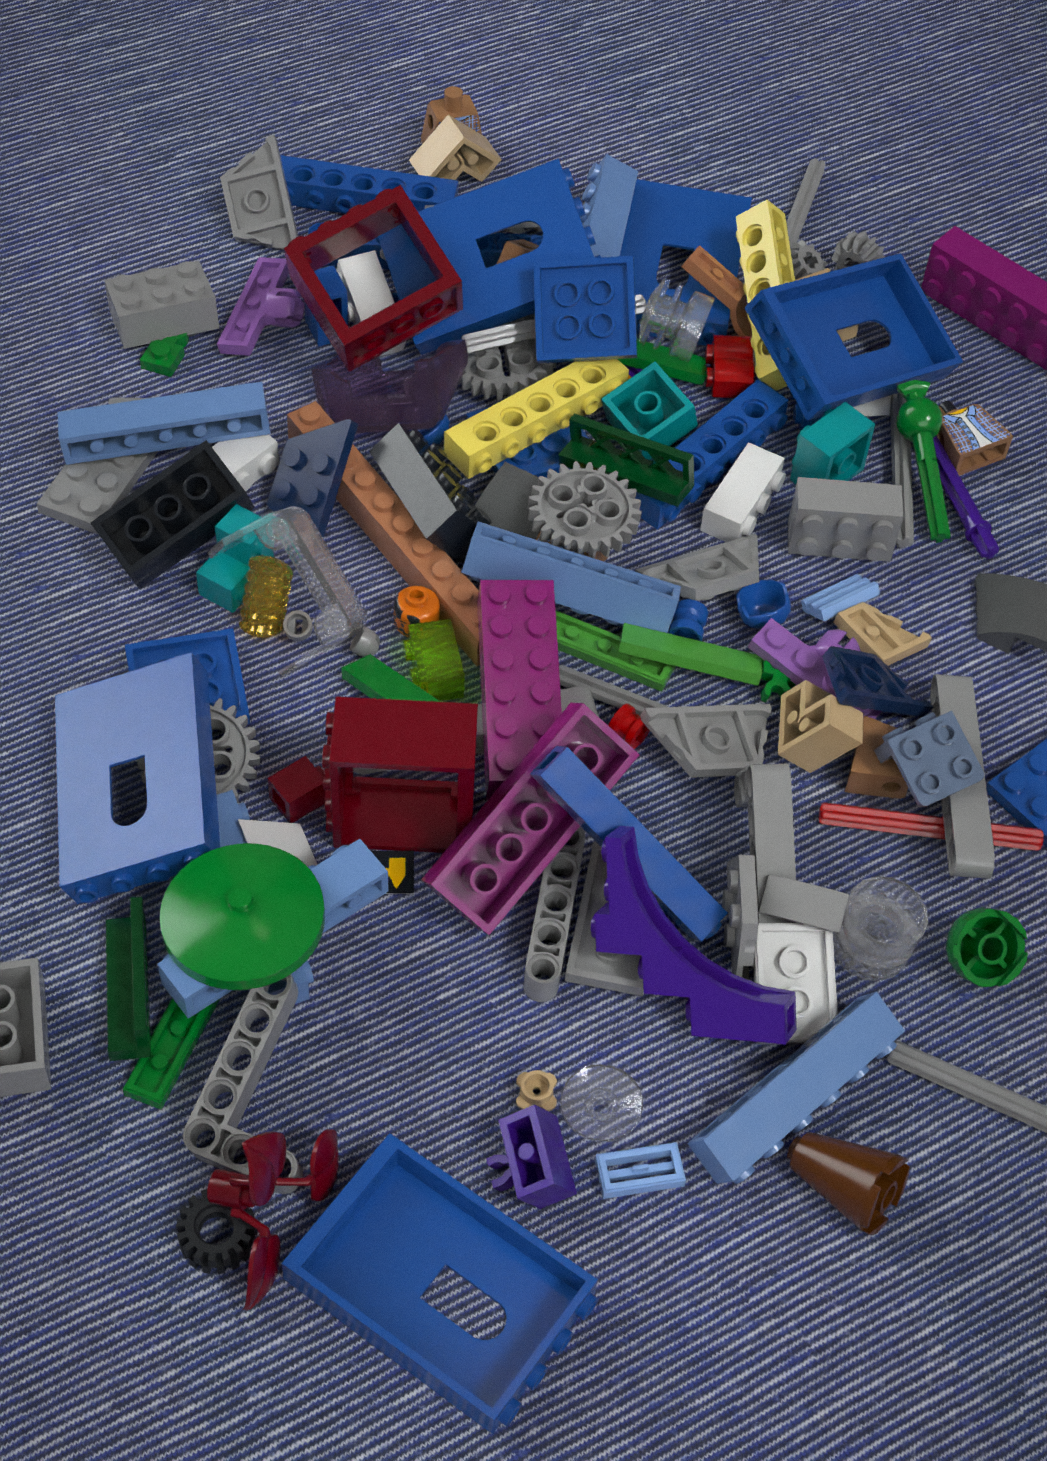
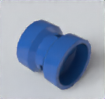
M685 599L679 601L668 633L702 641L704 635L703 627L707 623L709 614L707 607L696 600Z

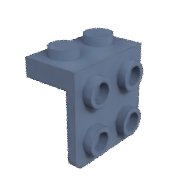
M952 710L936 717L934 712L923 716L914 722L916 727L906 732L900 727L882 736L884 743L874 750L880 763L892 758L894 759L914 800L920 807H927L978 783L984 778V771Z

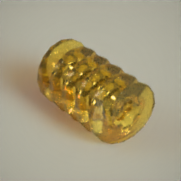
M265 555L254 556L248 562L250 570H248L246 578L249 582L244 586L246 595L243 596L242 603L244 607L240 611L243 620L239 622V626L247 634L267 638L276 636L283 631V621L287 612L286 607L289 601L288 594L291 590L290 582L293 578V571L287 563L278 558Z

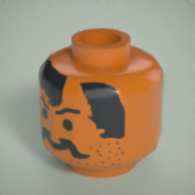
M410 586L397 593L394 599V625L401 634L410 638H424L436 631L440 618V602L435 592L423 586Z

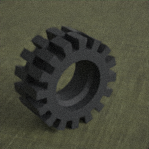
M207 1189L202 1190L201 1199L198 1200L193 1195L188 1199L189 1208L183 1205L180 1210L181 1219H177L176 1224L179 1245L184 1258H189L190 1265L195 1269L201 1265L204 1273L210 1274L211 1268H217L218 1274H224L225 1266L231 1265L232 1270L240 1267L239 1260L241 1258L245 1262L250 1257L249 1249H252L257 1232L254 1227L242 1219L231 1217L230 1207L209 1203ZM247 1207L245 1212L254 1217L252 1208L249 1209ZM223 1217L228 1219L234 1227L232 1236L226 1242L218 1245L205 1242L200 1236L203 1224L211 1218Z

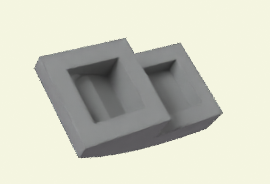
M768 875L758 913L837 934L841 929L849 894L797 880Z

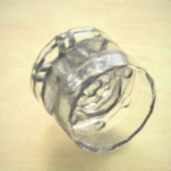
M663 277L661 283L650 295L640 320L637 342L645 345L650 331L658 335L652 347L653 349L657 350L663 340L668 338L671 340L669 355L689 363L715 298L695 290L687 303L681 301L683 285L679 283L673 297L668 296L666 291L671 280Z
M875 876L858 883L849 894L840 932L837 934L833 933L834 956L837 962L850 974L863 980L883 981L894 978L907 965L929 923L927 907L920 895L908 884L892 877Z

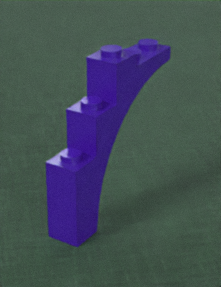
M618 826L608 834L603 841L601 850L602 860L607 863L604 898L608 902L594 913L591 920V935L593 938H596V952L642 955L638 963V976L640 979H643L644 994L688 997L685 1013L687 1021H691V1036L786 1045L797 1030L796 992L763 986L739 977L705 957L670 922L649 888L638 855L635 828L631 826Z

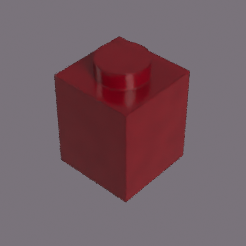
M306 756L267 778L269 799L289 823H294L325 804L326 790L323 788L324 770L319 765L314 766Z

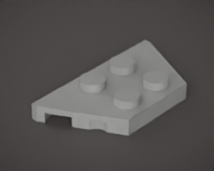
M270 135L265 139L266 143L253 154L249 152L241 159L239 165L230 168L220 179L235 240L284 250L290 241L298 237L277 139L275 135Z
M751 534L635 569V571L681 586V597L696 601L710 600L715 595L728 591H739L742 587L760 582L757 535Z
M770 704L645 708L640 718L691 778L736 776L738 772L749 764H763V746L767 741L768 730L765 729L772 707Z
M738 855L727 862L728 890L723 891L722 907L729 913V924H725L724 946L731 948L732 973L749 980V966H753L759 925L755 856Z

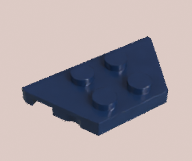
M350 419L286 440L266 504L308 547L320 551L359 425Z
M830 646L822 656L837 700L841 705L918 717L926 716L933 709L931 703L926 699L924 701L913 700L903 690L909 684L898 674L894 673L875 654Z

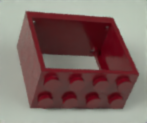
M401 185L394 189L381 191L375 199L364 205L353 206L346 215L334 221L328 220L322 223L316 231L307 236L294 238L284 248L292 282L348 372L463 310L462 280ZM401 224L435 276L436 281L349 328L314 271Z
M335 697L334 712H327L326 735L328 738L327 744L323 745L322 768H325L323 788L326 790V832L333 833V848H339L343 845L349 846L358 839H361L368 849L444 853L473 817L478 704ZM354 768L458 773V782L354 777Z

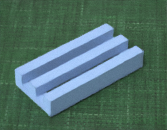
M855 574L801 600L802 609L804 612L822 621H826L845 609L880 594L877 582L873 581L870 583V579L866 577L862 579L861 575Z
M677 1142L595 1155V1165L598 1168L599 1184L601 1183L603 1199L684 1187L686 1183ZM671 1157L672 1160L670 1162L650 1165H635L631 1168L611 1171L607 1169V1166ZM671 1172H674V1173H675V1174H668V1175H662V1176H655V1177H649V1178H642V1179H636V1180H629V1181H623V1182L610 1183V1182L619 1181V1180H626V1179L639 1178V1177H645V1176H652V1175H658V1174H665V1173H671Z

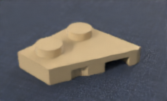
M864 602L837 613L833 622L840 630L847 632L846 636L850 640L853 637L856 639L862 652L875 654L888 666L927 648L932 639L925 632H922L920 637L902 629L903 621L891 615H885L877 608Z

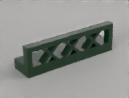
M575 413L569 419L571 440L558 454L559 465L564 464L566 467L573 469V464L577 461L580 468L585 469L588 462H591L593 470L597 471L602 465H605V474L609 475L617 471V481L629 480L627 489H636L637 493L676 507L679 506L694 487L693 454ZM581 429L588 431L595 440L583 437ZM608 439L617 441L624 451L615 448ZM639 449L648 452L654 461L645 459L639 452ZM668 460L683 464V472L675 469Z
M142 897L130 898L131 917L105 919L107 1033L110 1061L151 1057L147 922Z

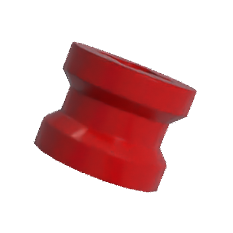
M629 703L624 704L617 710L608 725L633 749L637 748L650 732L641 721L640 715L636 713V709Z

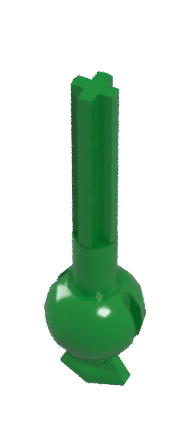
M911 380L897 385L896 390L903 396L906 402L898 411L896 425L900 435L904 439L913 442L930 539L940 543L944 539L951 538L933 440L941 429L943 416L940 407L933 400L925 398L930 382Z

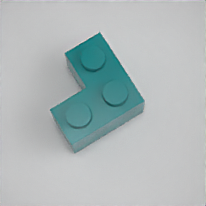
M238 504L215 526L217 550L196 572L199 595L232 613L242 603H247L250 600L257 586L263 580L269 579L275 569L271 522Z

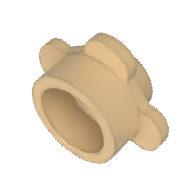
M534 1070L522 1072L518 1075L516 1080L517 1085L520 1087V1095L516 1099L518 1108L522 1110L535 1104L546 1111H551L556 1107L557 1099L553 1096V1088L557 1085V1079L553 1074ZM539 1089L540 1093L534 1094L533 1090Z

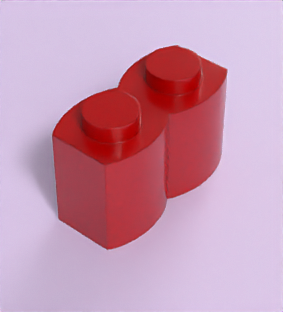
M713 335L712 344H706V364H711V367L706 369L705 386L711 387L712 397L736 398L754 383L752 337Z

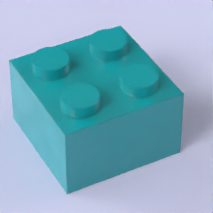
M656 361L601 399L606 419L613 427L667 446L672 445L698 426L695 406ZM639 449V452L645 459H652L648 452Z
M843 402L834 410L829 409L820 420L812 426H805L798 434L796 453L792 459L793 467L790 481L796 484L798 477L843 481L852 479L864 470L875 423L847 402Z

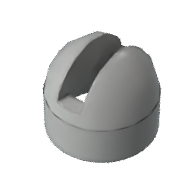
M296 610L286 615L283 621V628L285 634L290 639L303 641L312 633L313 624L306 612ZM296 620H303L301 634H296Z
M362 626L353 638L349 650L362 657L369 654L375 655L380 645L379 636L368 627Z

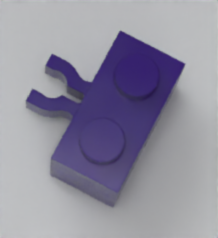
M534 1104L498 1120L507 1155L497 1154L486 1158L488 1166L495 1170L505 1165L510 1168L505 1170L502 1177L492 1180L493 1189L502 1192L514 1186L517 1199L539 1209L577 1194L556 1115Z

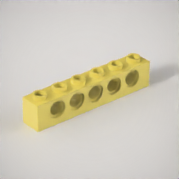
M765 200L736 216V238L741 252L739 262L743 269L745 280L743 290L749 303L762 289L795 281L785 213L770 201ZM747 314L752 330L751 345L755 351L756 376L761 382L778 391L786 387L787 384Z
M618 359L575 361L444 431V452L447 458L468 479L479 473H484L506 458L514 457L519 451L528 446L541 442L550 434L567 428L569 426V419L574 413L580 416L594 413L603 406L601 399L628 380L629 369Z

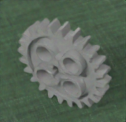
M536 338L503 346L509 377L504 375L501 353L498 347L466 354L460 341V343L453 344L454 351L450 352L452 375H455V382L462 383V390L471 388L472 396L483 392L484 400H487L491 395H496L497 401H501L503 395L510 397L553 374V368H556V363H537Z
M575 461L573 469L570 470L564 464H560L559 473L548 469L547 478L539 476L538 484L532 486L527 507L529 509L528 520L533 521V532L540 531L539 540L541 542L551 539L550 545L562 546L563 549L573 550L582 555L583 552H588L589 556L594 559L597 551H600L605 557H609L610 548L620 552L622 544H630L632 535L637 534L642 513L639 510L641 500L635 499L637 490L627 489L628 479L617 481V471L609 475L605 474V465H602L597 471L593 470L591 462H588L584 469L580 468L578 462Z
M219 698L214 706L210 705L212 730L216 729L224 733L220 739L213 740L214 766L225 764L230 767V770L224 775L215 774L216 794L233 790L238 803L239 798L236 790L249 792V783L246 779L257 778V771L251 766L260 765V756L254 754L260 750L259 741L251 740L256 736L255 728H245L248 724L247 716L242 715L235 719L237 713L236 706L232 705L224 711L223 701ZM231 748L232 752L228 753L225 750ZM145 757L137 760L138 769L145 770ZM145 771L141 774L143 783H146Z

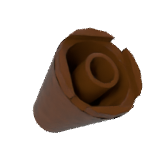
M807 1132L802 1137L797 1136L792 1141L787 1153V1158L791 1160V1170L856 1227L870 1236L877 1234L889 1220L888 1217L882 1214L890 1204L897 1207L910 1172V1166L905 1164L909 1160L899 1154L812 1132Z

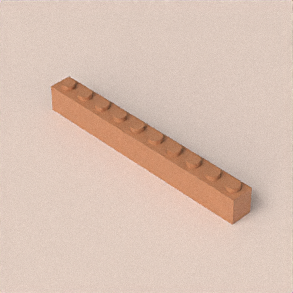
M314 401L287 414L288 439L334 424V421ZM352 444L336 499L409 586H423L436 593L440 602L439 622L473 663L479 666L477 606L479 590L465 574L461 573V569L445 551L425 538L400 498Z

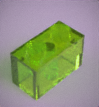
M451 619L408 625V640H403L402 646L405 661H412L413 668L409 669L410 681L439 701L464 698L465 674Z

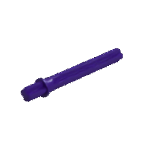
M936 436L933 440L942 488L966 530V539L973 542L980 557L987 560L991 559L999 553V546L991 534V524L981 516Z

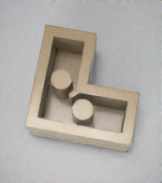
M449 114L409 159L418 175L456 180L464 171L481 182L502 160L486 137Z
M805 680L781 695L778 740L779 756L811 773L863 743V713L852 706L841 705L837 697Z

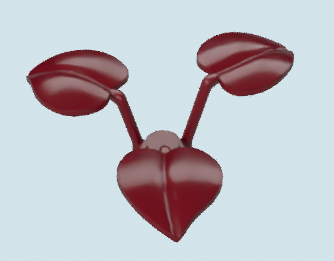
M333 1129L324 1130L315 1141L310 1159L311 1173L306 1177L277 1178L285 1164L286 1139L282 1133L273 1131L263 1132L241 1143L247 1157L249 1175L223 1169H216L211 1175L207 1189L209 1203L230 1207L231 1217L242 1219L259 1232V1236L254 1240L250 1253L245 1306L242 1310L248 1311L252 1309L269 1292L279 1270L281 1253L279 1236L270 1234L269 1227L245 1212V1209L247 1207L252 1208L255 1205L263 1206L268 1203L273 1195L275 1186L311 1185V1199L317 1202L324 1200L331 1193L335 1185L339 1168L337 1132Z

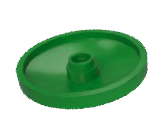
M243 843L223 846L195 858L173 878L164 894L160 908V928L163 941L174 963L193 979L208 986L227 990L260 988L289 976L299 969L313 954L322 937L325 925L323 894L312 871L292 854L263 844Z

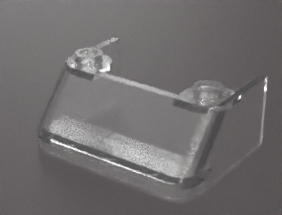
M290 506L261 517L221 539L207 552L212 559L256 534L265 547L272 550L285 549L322 611L316 616L314 621V632L322 646L278 671L281 677L288 675L356 635L367 623V612L322 535L310 515L304 509L297 506Z

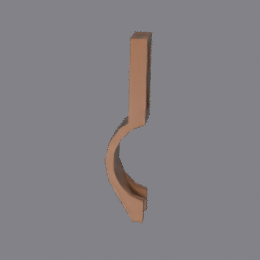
M699 245L681 267L730 309V319L734 331L739 336L752 337L751 324L745 310L747 300L743 290V283Z

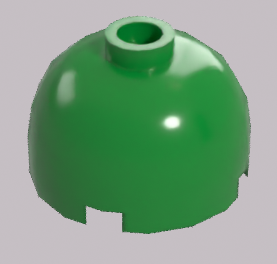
M985 907L966 911L955 920L948 932L946 942L948 961L959 976L979 987L1007 985L1020 974L1027 962L1028 953L1024 952V939L1028 940L1026 931L1019 920L1006 911Z

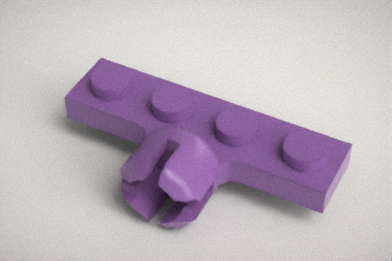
M258 258L217 342L220 354L250 356L265 326L293 328L300 325L304 315V302L298 298L301 297V294L296 289L282 288L289 274L286 259Z
M771 618L749 643L748 648L764 661L767 660L772 664V667L789 677L790 681L798 685L807 680L836 697L822 656L830 646L843 648L838 643L845 637L847 632L839 629L828 630L815 645L809 646ZM854 637L844 647L845 649L860 651V646ZM854 707L863 713V717L867 716L876 719L882 712L880 710H864Z

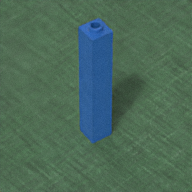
M556 746L530 775L601 848L605 837L618 826L634 827L639 859L649 888L661 909L690 938L702 942L704 938L708 939L715 935L722 926L721 920L728 912L568 747Z

